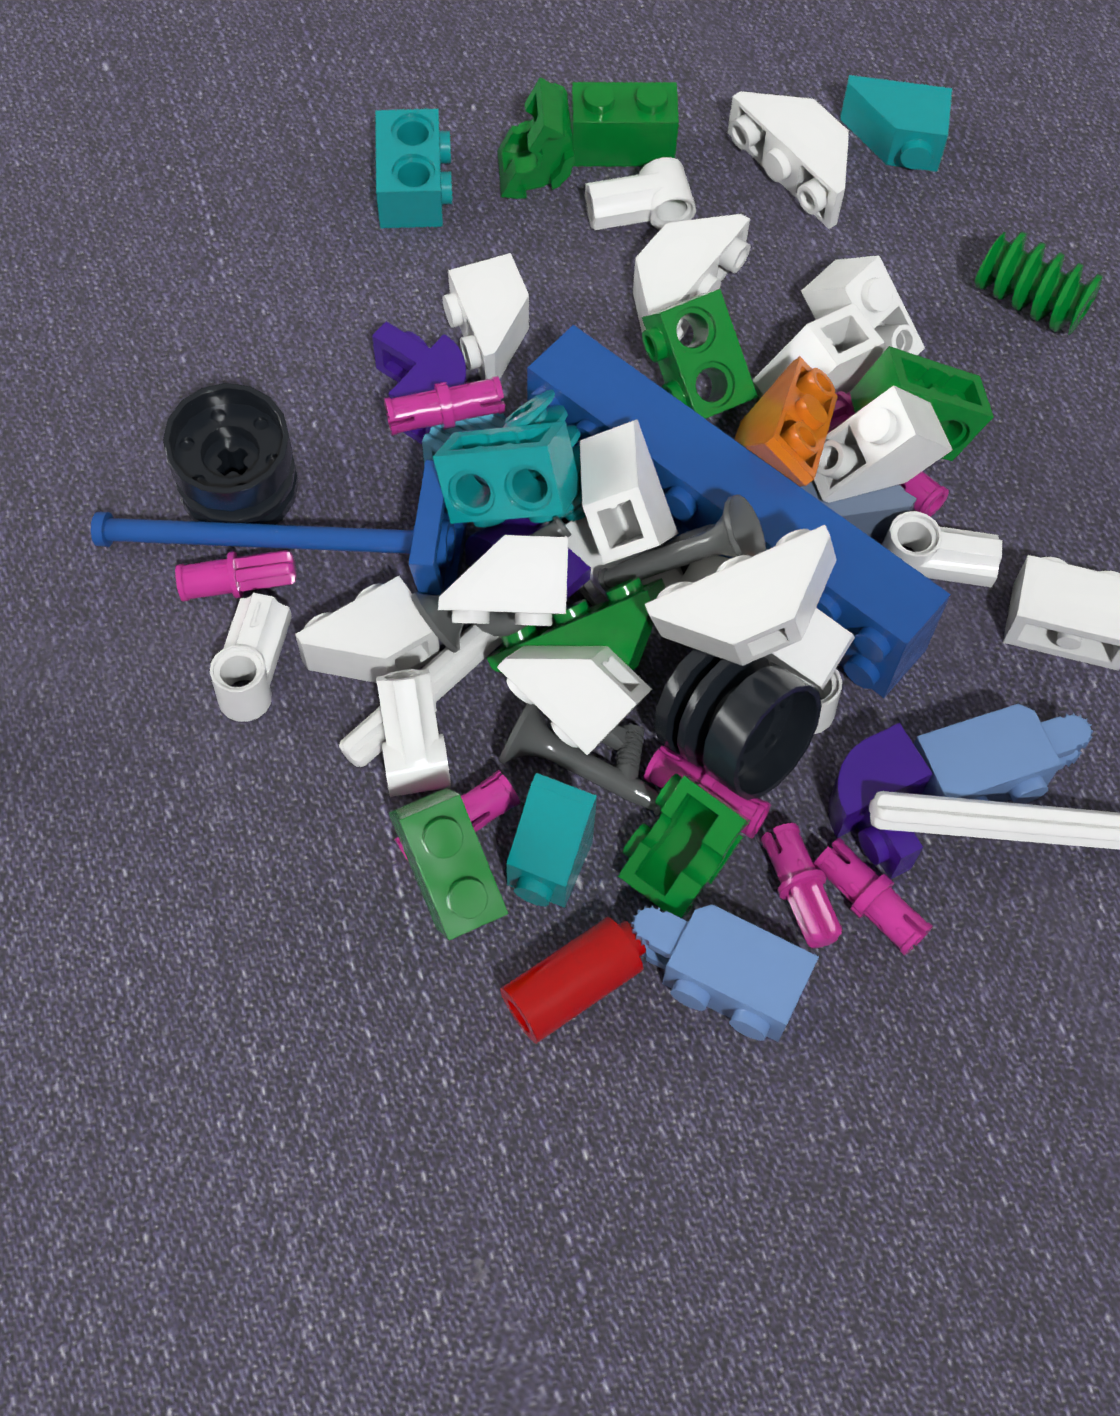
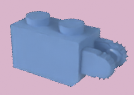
M1015 704L916 737L914 745L933 773L922 795L1005 802L1012 799L1013 803L1019 804L1034 801L1048 791L1047 785L1058 770L1063 769L1065 765L1069 767L1071 763L1074 764L1082 753L1080 750L1082 748L1085 749L1092 739L1091 734L1093 730L1090 728L1092 724H1088L1087 719H1083L1081 715L1076 716L1074 713L1070 716L1066 714L1064 718L1059 716L1040 722L1035 710L1021 704Z
M713 904L695 909L689 922L667 911L663 913L660 911V908L655 909L653 906L646 908L645 906L643 910H638L637 915L633 916L634 922L631 923V927L634 928L632 933L636 934V940L639 939L641 945H645L646 953L642 956L646 958V961L665 970L662 984L671 988L670 994L673 998L694 1010L705 1011L706 1007H709L731 1018L729 1024L736 1031L759 1041H763L768 1037L779 1042L819 958Z

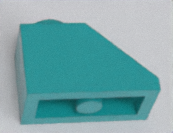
M849 75L840 120L886 165L938 172L948 138L952 88Z
M535 774L506 863L507 885L514 888V893L518 897L537 906L545 907L551 902L565 908L593 843L596 795L544 775Z

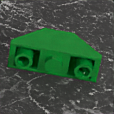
M639 576L634 577L607 590L605 593L609 600L589 608L586 600L583 599L566 606V614H552L555 620L552 626H546L537 630L535 625H528L510 636H500L504 645L487 658L491 669L502 673L497 666L506 657L523 646H608L634 670L639 665L654 624L645 604L657 599L659 593L666 588L663 579L660 578L643 585Z

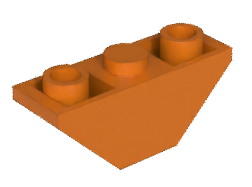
M799 356L785 369L741 420L734 440L798 486L808 485L815 479L838 397L833 383L822 370L818 368L812 369Z

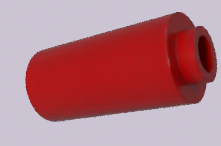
M610 917L604 918L500 988V993L506 1006L532 1042L537 1044L643 971L644 967L640 957L646 953V948L644 944L641 945L639 939L636 940V934L632 933L634 928L627 921L617 924Z

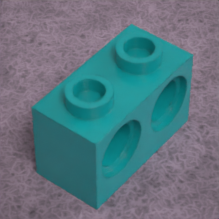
M439 109L375 110L376 196L380 228L443 227L442 205L453 204L451 171L441 172V164L451 163L450 131H440Z
M566 421L455 432L433 456L451 524L473 522L476 527H490L500 524L506 519L527 517L534 523L549 522L554 520L555 516L561 517L564 515L581 490ZM528 469L539 472L547 483L535 479ZM474 475L484 479L489 487L481 485Z

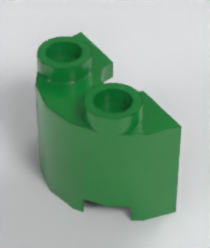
M540 77L525 102V111L533 116L532 120L524 121L518 126L512 125L499 146L497 152L501 197L526 199V190L538 189L550 183L552 190H554L570 176L575 162L568 96L563 86L550 83Z
M676 773L669 779L656 798L655 804L662 808V813L654 827L651 828L643 823L624 847L623 854L629 860L618 877L662 910L683 918L692 909L693 902L706 883L712 884L743 838L740 832L749 824L750 819L690 776L684 775L682 777Z

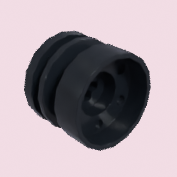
M231 383L201 388L181 400L167 419L163 444L167 462L173 479L176 482L183 508L193 521L272 525L282 521L295 503L299 480L285 417L275 402L269 396L251 386Z
M693 649L679 663L664 687L656 707L654 728L659 742L681 754V757L698 767L704 766L706 774L738 796L751 800L762 797L777 787L796 767L809 747L817 729L822 705L819 691L779 665L770 666L769 660L765 657L742 666Z

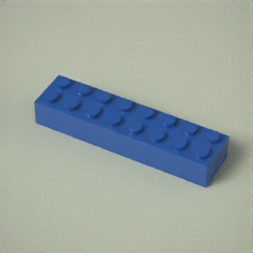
M572 325L527 367V401L547 390L553 389L555 396L548 407L554 405L565 407L568 413L565 420L566 425H575L580 431V437L574 446L580 445V440L638 420L678 532L676 536L699 527L716 524L723 514L726 500L733 495H741L753 507L761 524L766 550L775 547L776 543L790 532L799 529H809L812 531L825 525L831 537L836 562L816 608L854 635V640L838 665L844 668L846 675L856 685L864 689H872L885 698L926 651L951 594L575 325ZM718 555V556H722V557H726V558H730V559H731V558H734V557H732V556Z

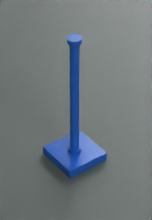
M426 460L413 530L114 518L110 512H96L91 521V538L94 545L99 547H110L113 541L410 554L408 565L418 592L428 595H441L459 578L467 522L450 523L434 460Z

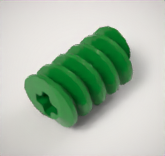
M1021 231L1010 242L1005 240L1006 232H1003L983 260L975 278V286L979 289H986L995 282L993 289L995 298L1003 300L1014 292L1012 308L1021 311L1033 302L1030 312L1033 320L1040 321L1052 312L1049 322L1050 329L1058 332L1071 322L1068 333L1070 336L1093 304L1100 289L1103 276L1098 273L1086 284L1080 282L1083 264L1078 263L1065 274L1061 271L1065 254L1059 252L1046 263L1042 261L1046 247L1045 243L1041 241L1032 250L1026 252L1024 250L1027 238L1026 232Z

